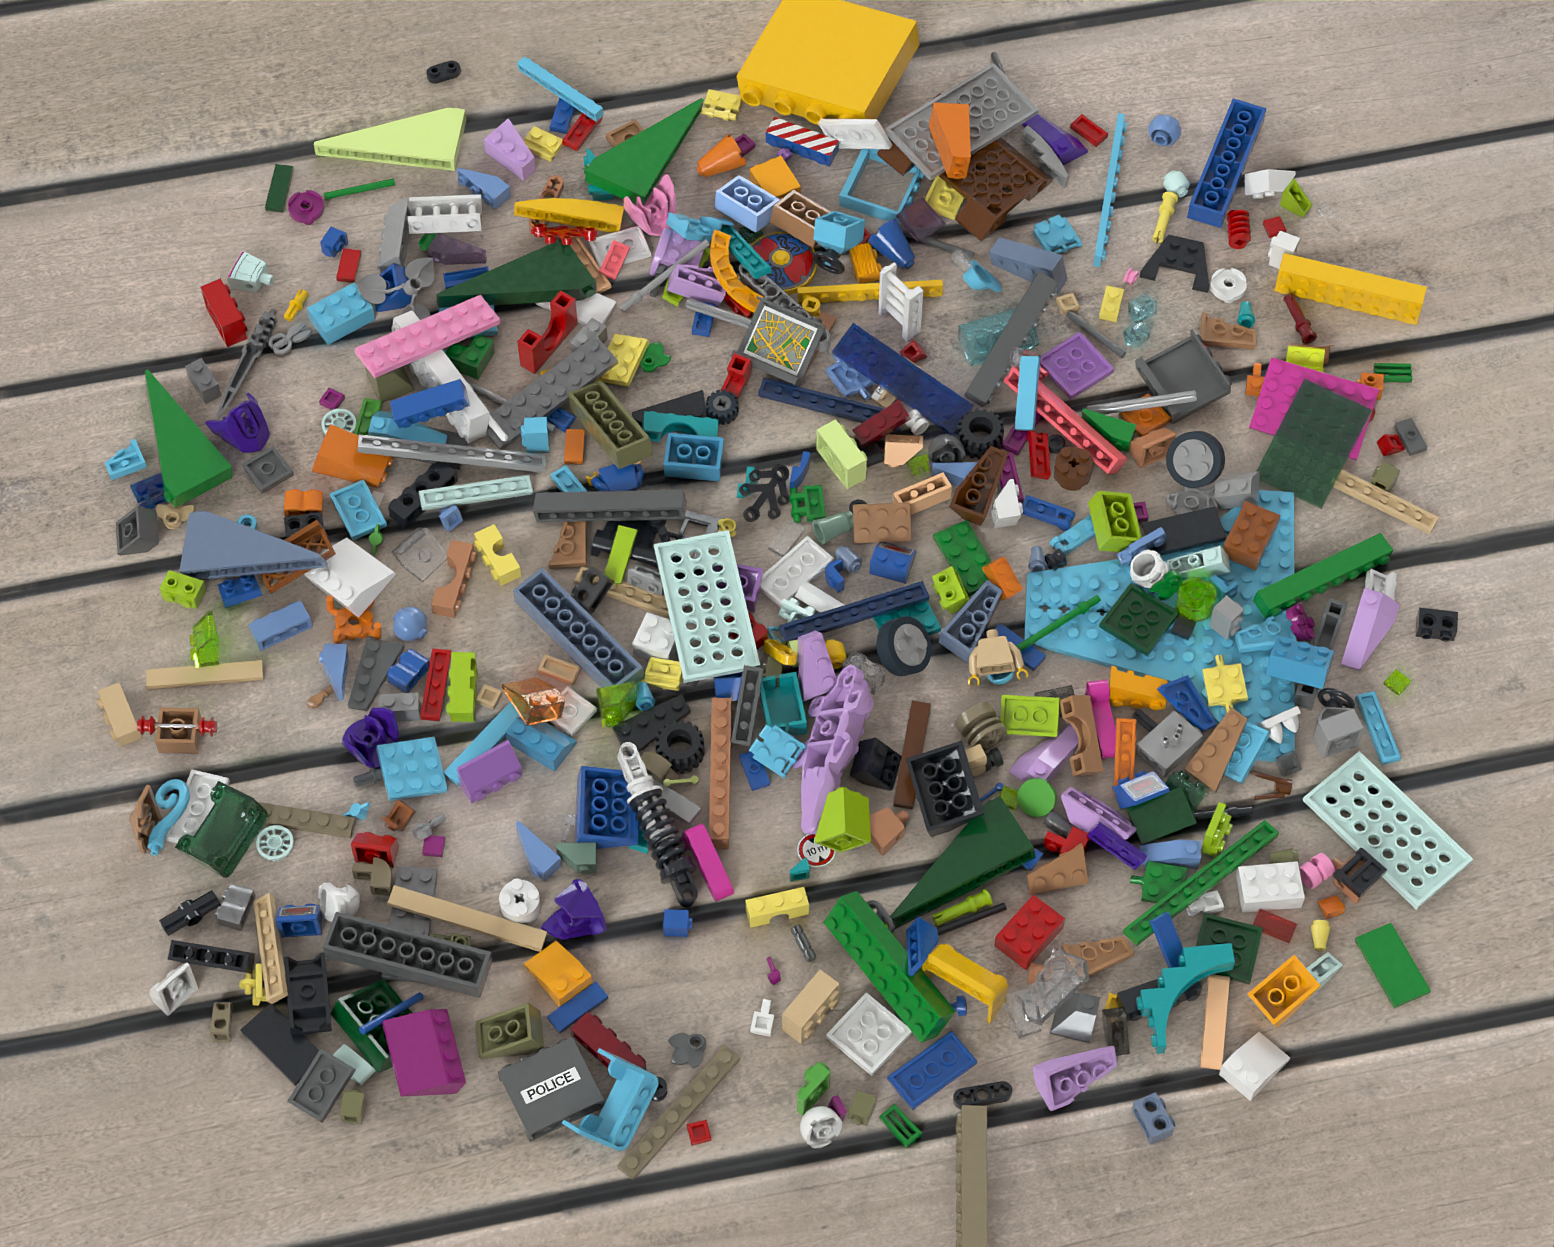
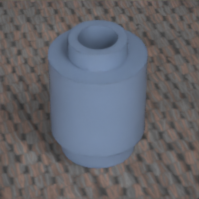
M843 545L836 550L834 554L836 561L841 559L843 567L849 573L856 572L861 568L862 558L850 547Z

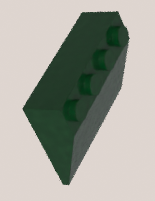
M385 979L337 999L331 1012L332 1017L378 1073L393 1067L383 1024L364 1035L360 1033L359 1028L403 1002ZM408 1008L392 1018L409 1015L413 1013Z

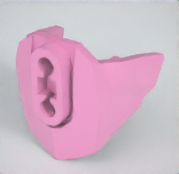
M668 174L664 175L658 187L653 189V194L649 196L644 206L640 197H637V205L633 204L628 196L624 198V209L629 217L649 235L661 236L664 228L672 230V228L666 225L669 216L668 212L676 213V195L674 193V185Z

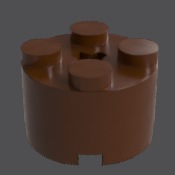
M1064 447L1061 449L1055 459L1054 479L1055 481L1057 480L1062 488L1075 491L1089 483L1093 466L1090 452L1078 447Z

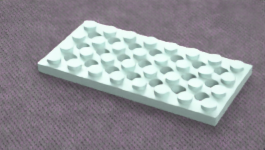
M729 530L654 544L684 683L743 672L744 665L760 668V661ZM711 549H717L719 553L717 555H711L709 554V551ZM697 552L700 554V557L693 559L690 557V554ZM674 556L681 557V561L675 563L671 560V558ZM720 565L723 567V570L715 572L712 568ZM696 569H702L704 573L700 576H697L694 574V571ZM677 573H684L685 577L677 579L675 575ZM719 582L727 584L723 589L718 588L716 585ZM700 586L708 588L706 592H699L697 589ZM686 589L689 591V594L681 596L679 591ZM723 599H729L731 603L727 606H724L720 603V601ZM708 602L712 607L710 609H703L701 605ZM686 606L693 608L690 613H685L682 609ZM726 616H733L735 620L728 623L724 618ZM709 619H712L716 622V624L713 626H707L705 622ZM689 623L697 625L694 630L686 628ZM730 633H737L739 637L732 640L728 635ZM716 636L720 640L717 643H711L709 639ZM698 640L701 642V644L698 647H693L690 645L691 641ZM734 650H741L743 654L735 657L732 655V652ZM720 653L724 657L722 660H715L713 656ZM702 657L705 661L702 664H696L694 659Z
M1360 751L1303 798V801L1355 851L1363 848L1387 869V872L1382 877L1416 910L1473 861L1469 854ZM1360 774L1364 777V780L1357 781L1354 775ZM1347 786L1350 788V792H1342L1340 787ZM1375 788L1378 790V794H1370L1368 789ZM1332 797L1336 800V803L1329 804L1326 798ZM1361 799L1364 805L1357 806L1354 800ZM1389 801L1392 807L1386 808L1382 805V802ZM1348 811L1351 816L1344 818L1340 812ZM1371 812L1376 813L1379 818L1373 820L1369 818L1368 814ZM1402 814L1407 820L1401 822L1396 816ZM1361 824L1365 830L1357 831L1354 825ZM1389 826L1392 828L1393 832L1386 833L1383 831L1382 827ZM1417 828L1420 830L1421 834L1414 835L1411 833L1410 829ZM1376 838L1379 844L1372 845L1368 839ZM1404 840L1407 846L1401 847L1396 841ZM1425 842L1434 843L1435 848H1427ZM1385 851L1391 852L1393 858H1385L1382 853ZM1411 854H1419L1421 860L1416 861L1412 859ZM1445 855L1450 861L1442 862L1439 856ZM1404 865L1407 868V872H1400L1397 866ZM1432 867L1436 873L1428 874L1425 868ZM1419 879L1422 885L1415 886L1411 880Z

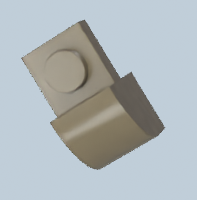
M644 752L641 756L647 774L652 776L653 780L663 784L665 779H681L671 769L672 764L659 754ZM670 784L667 787L673 789L676 784Z
M374 857L373 864L367 862L353 863L352 873L354 879L371 880L370 889L372 895L390 896L393 889V877L389 865L384 860Z

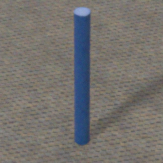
M421 992L415 994L359 1028L360 1033L364 1035L381 1025L384 1020L391 1019L424 999Z

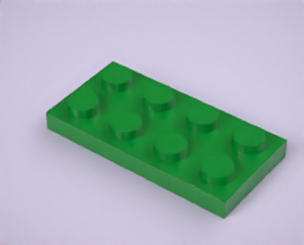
M965 520L933 534V539L949 566H952L958 572L969 597L974 595L988 580L982 567L992 561L970 524Z

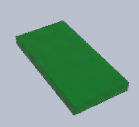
M1392 923L1355 938V942L1393 1008H1397L1430 993L1429 986Z

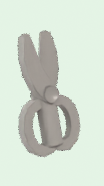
M299 322L292 326L286 335L283 333L273 335L269 339V347L273 349L275 354L284 355L291 350L292 343H298L307 339L311 335V331L306 330L299 333L305 327L304 322ZM282 338L281 340L273 344L275 340ZM287 345L286 348H284V349H282V350H279V349L282 348L283 346Z

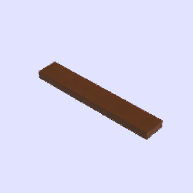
M913 700L911 702L893 803L894 807L913 810L916 792L906 758L923 753L931 703Z

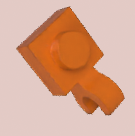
M1254 363L1252 376L1247 375L1245 395H1260L1265 377L1260 376L1262 363Z

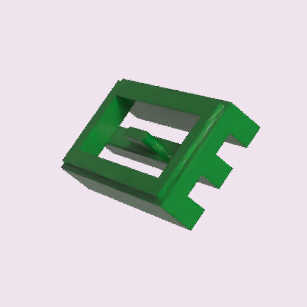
M1374 363V374H1389L1384 375L1383 382H1412L1411 363Z
M895 1103L879 1116L880 1121L906 1148L922 1136V1132ZM892 1111H894L901 1118V1120L915 1133L914 1135H912L900 1123V1121L897 1120V1118L891 1113ZM886 1116H888L891 1119V1121L905 1134L908 1140L896 1129V1127L886 1118Z

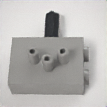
M1141 709L1136 710L1132 715L1140 725L1150 732L1137 744L1135 753L1163 778L1201 745L1203 738L1201 731L1188 723L1187 719L1175 710L1159 725Z

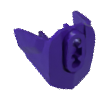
M248 392L246 396L249 401H244L229 411L227 418L224 416L221 421L207 420L205 422L213 434L219 436L222 440L243 453L261 451L270 435L268 425L258 406L257 400Z
M373 707L368 716L365 715L364 719L353 723L347 728L342 738V745L367 767L372 769L381 768L376 750L377 745L398 742L399 730L394 712L384 707Z
M574 879L569 887L555 897L554 902L561 908L541 926L543 931H547L551 936L562 940L591 934L596 935L607 930L598 902L582 879Z

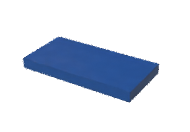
M950 1031L890 1074L887 1080L909 1107L914 1110L975 1066L977 1060L954 1032Z

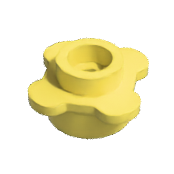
M726 518L718 521V532L729 530L730 537L736 535V522L734 520Z

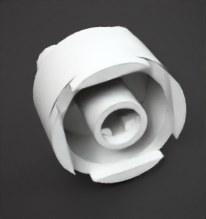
M518 878L513 879L503 887L499 895L503 918L520 924L528 925L533 923L538 918L541 908L537 888L532 883Z

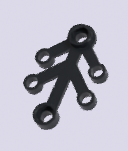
M777 464L772 470L759 471L755 469L749 473V479L752 482H757L761 478H772L767 484L750 485L744 483L739 487V492L743 496L753 492H762L755 503L744 510L743 517L747 522H754L760 517L759 509L767 498L770 505L768 517L772 520L778 518L781 514L777 501L781 506H785L790 502L786 487L789 469L785 465ZM777 484L779 486L780 496L778 497V499H776L775 487ZM743 487H746L748 492H745Z

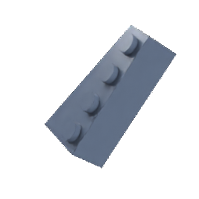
M1001 237L997 239L989 251L992 265L1031 283L1039 271L1058 282L1055 287L1058 289L1057 295L1067 281L1063 256Z
M987 580L941 631L939 643L969 664V657L973 649L978 646V641L982 639L1000 603L1002 590Z

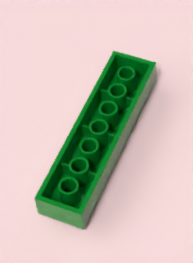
M858 891L841 896L823 923L917 1039L923 1043L936 1038L955 1014V1009L921 968L913 976L908 974L907 951Z

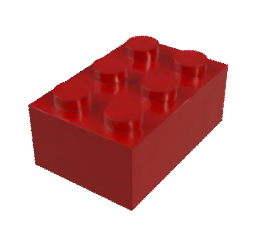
M220 278L200 286L205 307L226 347L246 340L248 329L244 322L245 317L242 311H238V304L235 298H231V291L228 285H224Z
M1033 894L996 935L994 946L1023 969L1027 970L1030 963L1035 961L1063 929L1065 918Z

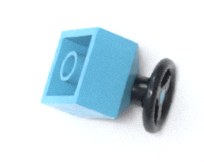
M833 211L816 218L813 239L827 251L826 253L821 251L814 252L812 255L814 262L830 273H844L845 267L839 261V258L863 241L865 220L838 211Z

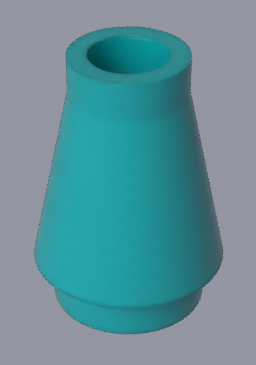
M1244 301L1240 305L1237 322L1239 325L1251 328L1254 325L1255 316L1251 303Z

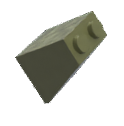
M403 366L376 378L365 367L367 377L382 403L415 390Z

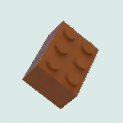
M1245 501L1223 545L1224 551L1229 555V560L1257 570L1278 527L1281 515Z

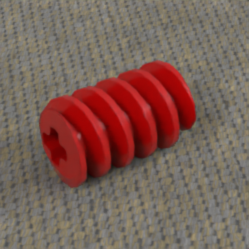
M1242 209L1231 210L1227 213L1228 244L1231 248L1243 249L1251 241L1249 212Z

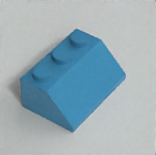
M530 712L517 717L505 732L506 740H509L511 746L554 772L577 744L575 739Z

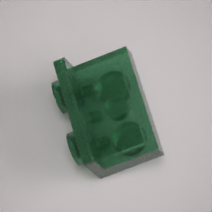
M1182 770L1180 772L1173 771L1165 785L1170 791L1182 787L1192 812H1195L1204 797H1207L1209 794L1205 791L1207 787L1198 781L1194 783L1189 780L1190 776Z

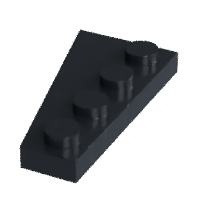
M703 390L632 412V417L641 428L644 411H655L664 414L673 413L682 416L691 415L699 418L707 417Z
M682 694L612 726V729L621 745L625 742H631L637 747L639 752L646 749L649 743L655 740L656 734L659 735V729H664L666 723L670 725L671 721L674 720L676 723L680 722V720L691 713V710ZM625 751L628 757L632 756L629 751Z

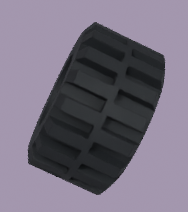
M977 408L974 412L970 410L967 412V415L964 414L962 416V419L958 422L957 438L963 444L966 456L969 454L970 458L978 457V459H981L990 446L1001 449L1004 426L998 414L994 415V412L991 410L987 412V409L979 410ZM975 431H984L989 435L986 437H977L972 433Z
M674 720L671 721L670 725L666 723L664 729H659V735L656 734L655 738L656 753L672 764L671 769L675 773L680 771V774H685L684 771L686 770L691 772L693 767L697 768L699 766V762L702 763L705 753L704 737L701 730L698 731L696 725L692 726V722L689 721L684 723V720L676 723ZM676 742H685L690 745V748L683 752H675L669 747Z

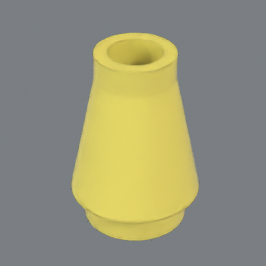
M1314 920L1313 925L1310 926L1314 950L1325 951L1331 927L1328 921Z

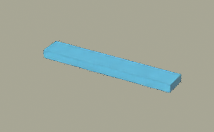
M520 691L443 772L444 776L459 786L457 767L496 747L506 737L505 732L515 719L527 714L535 706V701Z

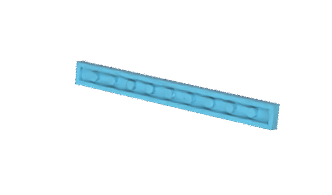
M1120 113L1117 116L1093 266L1095 267L1101 266V260L1105 261L1107 250H1104L1103 247L1108 245L1109 235H1106V231L1110 232L1111 221H1108V217H1112L1114 208L1110 204L1115 202L1116 192H1113V188L1117 189L1118 178H1115V174H1119L1120 164L1117 161L1122 158L1123 150L1120 149V146H1124L1125 140L1122 132H1126L1127 122L1124 121L1125 114Z

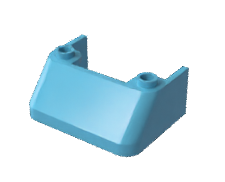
M599 1048L597 1052L611 1060L608 1072L617 1080L599 1116L588 1114L582 1119L579 1126L563 1120L562 1124L584 1137L622 1151L629 1146L658 1087V1078L625 1059Z

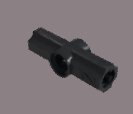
M211 890L195 900L184 901L178 906L176 911L160 919L159 922L165 933L169 936L185 926L198 924L204 915L215 910L221 904L215 893Z

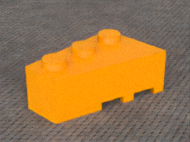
M1111 666L1108 682L1110 690L1109 704L1114 707L1129 706L1134 709L1150 708L1155 711L1165 710L1167 699L1157 689L1161 685L1168 683V680L1146 674L1144 677L1134 675V671L1128 670L1125 673L1117 671V667Z

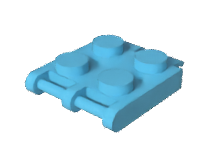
M1060 215L1049 218L1048 223L1044 220L1034 224L1033 235L1043 250L1052 252L1060 248L1053 252L1059 254L1061 252L1066 253L1069 249L1076 246H1082L1081 240L1066 217L1062 218Z
M766 724L759 734L764 739L763 742L756 738L749 751L754 754L753 758L781 777L786 778V773L792 764L797 762L796 758L807 746L774 724L771 727ZM789 760L790 762L788 763L784 771H782V769L785 767L786 763Z

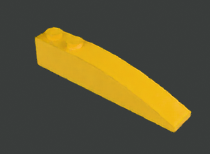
M571 198L533 199L515 202L513 215L576 227H594L599 231L614 233L620 231L624 206Z

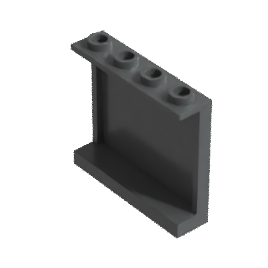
M1193 329L1190 330V337L1145 361L1142 357L1135 360L1137 372L1154 396L1196 391L1197 401L1161 406L1172 418L1173 424L1231 393L1232 382L1229 376L1223 374L1220 363L1214 361L1212 352L1209 348L1204 347L1201 336L1199 334L1196 335Z

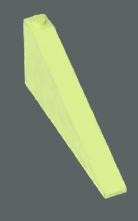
M444 108L315 141V153L318 156L455 171L466 125L465 109Z

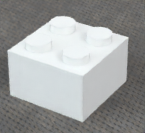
M647 612L632 643L633 655L647 660L650 657L672 660L677 649L670 620Z

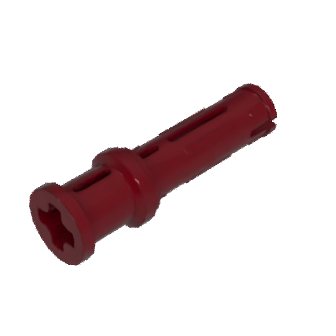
M1290 293V296L1287 294L1283 299L1296 323L1295 329L1300 333L1302 343H1312L1316 340L1317 334L1312 330L1310 320L1305 318L1293 293Z

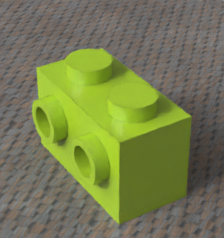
M952 566L932 576L934 581L932 586L936 594H939L941 597L939 603L943 610L947 609L953 614L961 610L970 600L958 572Z
M169 570L159 590L165 601L179 603L185 608L197 609L206 592V587L202 580Z

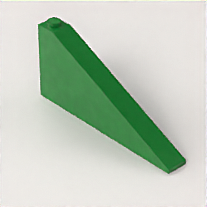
M704 99L696 100L595 157L591 164H587L585 167V182L622 199L628 196L635 205H637V197H640L644 206L699 116Z
M147 369L145 370V383L164 497L168 503L171 502L177 508L231 479L232 466Z

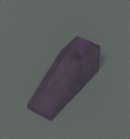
M441 233L435 235L428 247L429 258H433L435 263L458 265L486 264L487 262L486 250Z

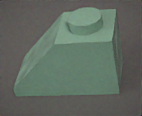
M596 842L556 843L557 855L576 873L584 875L597 873Z

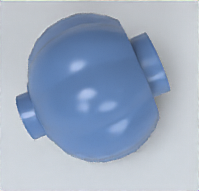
M1162 114L1154 117L1150 122L1148 133L1151 140L1157 145L1171 146L1180 138L1181 127L1176 118L1171 115Z
M416 607L401 608L393 617L394 633L404 641H414L417 638L423 639L428 632L426 629L427 617L422 610Z

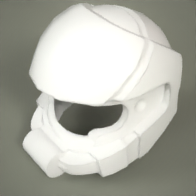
M1153 550L1142 551L1131 562L1130 576L1132 581L1142 587L1151 588L1157 581L1163 580V576L1168 572L1166 562L1162 560L1160 554Z
M323 883L319 886L318 898L320 899V909L323 918L332 922L336 912L352 916L356 915L359 909L360 895L354 887L346 884L343 888H337L332 883Z

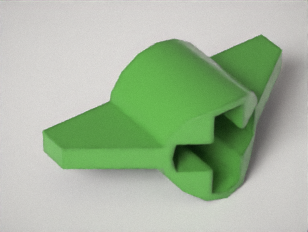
M376 524L375 532L369 536V542L373 545L372 554H375L377 546L384 542V535L380 533V524Z

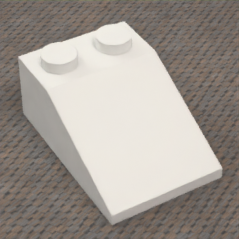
M184 963L178 968L171 970L164 980L156 983L151 988L149 994L152 1001L169 1016L199 989L190 965Z
M1258 1032L1221 1066L1219 1075L1251 1101L1290 1060V1057L1263 1034Z

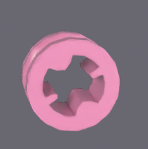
M1130 267L1125 274L1123 282H1129V285L1133 286L1139 271H1133V268Z

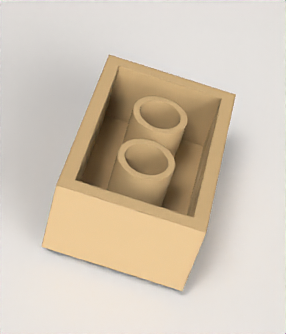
M819 970L783 1012L782 1030L801 1044L805 1039L809 1040L814 1034V1028L818 1024L821 1025L827 1018L826 1014L829 1010H834L839 1004V983L822 970Z

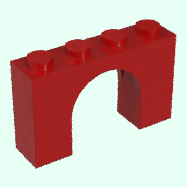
M562 291L550 302L551 319L544 334L540 336L527 329L517 341L520 366L533 374L538 372L578 324L576 299Z

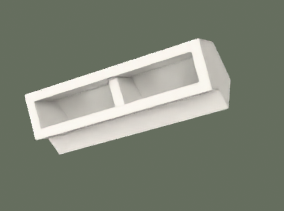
M807 581L800 586L795 595L796 598L820 613L844 605Z

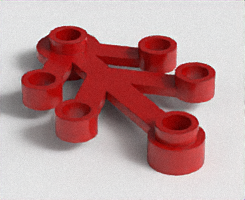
M534 224L530 230L534 237H544L545 243L548 244L556 243V236L562 239V244L564 245L573 244L572 236L585 237L586 241H595L596 237H598V230L594 227L585 228L577 226L568 228L567 225H559L547 228L545 224Z

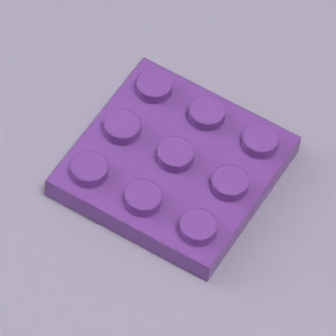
M1078 332L1040 356V366L1049 372L1048 376L1070 400L1114 373V368L1081 332Z

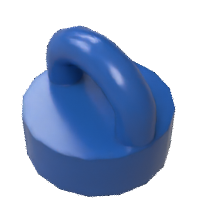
M964 995L956 996V1002L950 1003V1005L958 1012V1016H966V998Z

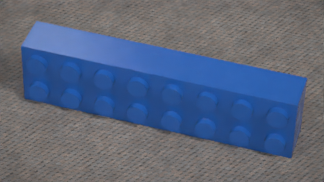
M1232 99L1189 204L1187 218L1218 228L1222 227L1263 125L1267 108Z

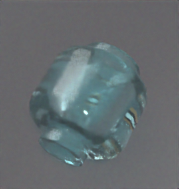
M1135 321L1127 326L1123 331L1125 343L1133 348H1138L1147 342L1150 338L1148 325L1141 321Z

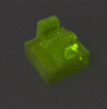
M927 454L911 458L906 462L907 467L910 468L914 476L919 474V466L923 468L924 472L929 471V458Z

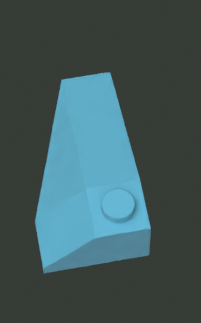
M377 411L372 416L368 431L369 436L446 444L447 435L420 423L412 424L407 428H399L394 421L392 412Z

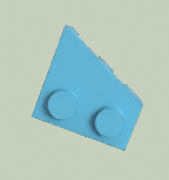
M135 439L130 441L131 445L125 450L120 449L114 457L105 462L111 480L147 468Z

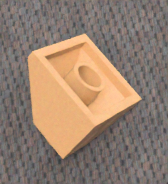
M886 435L884 464H888L889 467L904 465L923 448V436Z

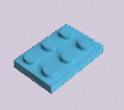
M364 479L329 494L352 541L375 532L376 524H380V529L387 527V523Z

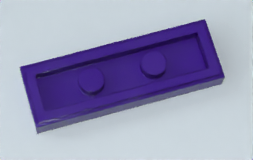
M1098 822L1087 834V837L1134 870L1147 858L1146 854L1101 822Z

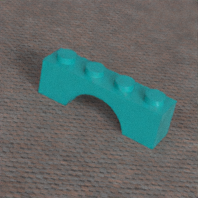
M644 411L642 429L649 436L650 441L660 442L664 435L675 431L683 432L687 435L717 437L718 420L709 417L699 418L691 415L682 416L673 413L664 414L655 411Z

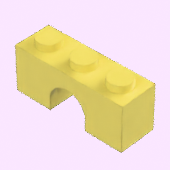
M495 524L474 533V547L477 552L482 553V560L485 566L491 568L490 573L494 581L498 580L502 586L521 577L520 566L512 553L505 556L495 554L504 548L503 538Z
M804 887L745 900L750 928L769 924L772 917L780 914H788L789 919L809 915V903Z

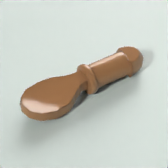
M330 685L323 689L321 693L310 697L307 701V706L312 709L319 707L324 697L328 698L334 692L332 686Z

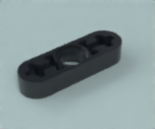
M1006 1081L960 1088L953 1095V1104L958 1109H961L962 1105L986 1106L1007 1102L1012 1096V1086ZM1000 1088L1007 1091L1005 1096H1002V1093L999 1092ZM991 1089H994V1091H993V1093H995L994 1098H992V1090H991ZM979 1091H986L989 1097L981 1100L977 1097V1093ZM960 1095H963V1097L966 1098V1101L964 1103H962L961 1100H958Z

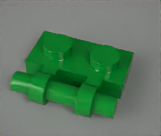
M822 485L803 486V493H798L797 488L790 489L791 517L795 524L801 523L802 516H806L807 522L826 518ZM804 501L805 507H799V502Z

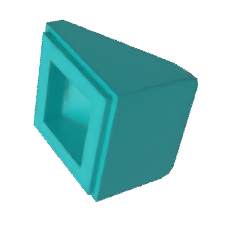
M807 857L790 870L789 879L791 882L810 878Z

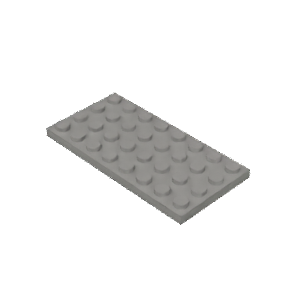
M992 63L885 128V133L929 180H932L945 172L929 129L933 102L969 104L971 155L1037 115L1039 109Z

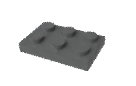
M320 1049L287 1102L323 1123L356 1069L325 1050Z

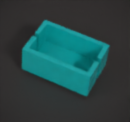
M796 672L780 674L778 688H776L775 675L762 677L759 697L765 725L768 724L773 727L775 724L792 736L807 734V721Z

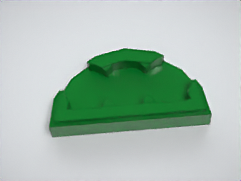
M425 233L418 242L419 247L423 251L428 250L439 233Z

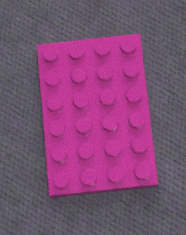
M1271 357L1249 429L1357 461L1379 389Z

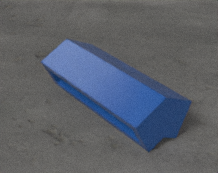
M488 266L443 273L445 289L488 272Z

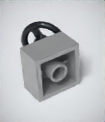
M1334 688L1321 689L1318 692L1317 698L1325 708L1319 714L1313 741L1324 759L1357 747L1364 727L1354 710L1355 702L1347 693ZM1329 694L1330 700L1326 701L1323 695Z

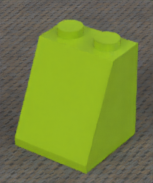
M838 787L835 791L829 792L815 836V843L839 853L871 843L869 798L861 795L859 792L848 790L847 787Z

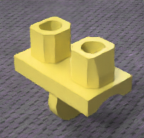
M255 964V970L252 971V979L251 974H245V979L239 981V987L245 989L246 995L251 994L252 989V1005L259 1006L260 1001H267L265 987H262V983H264L262 964Z

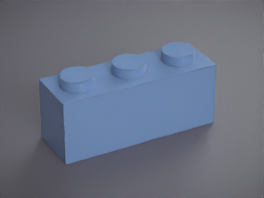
M300 600L290 603L283 609L275 610L263 618L255 619L248 626L259 650L262 651L312 628V622Z

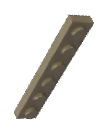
M239 799L235 813V819L239 821L270 826L280 825L289 829L350 839L356 822L354 817Z

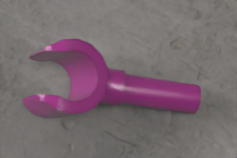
M767 957L766 960L771 970V973L767 976L772 985H775L781 981L780 971L775 968L771 957Z

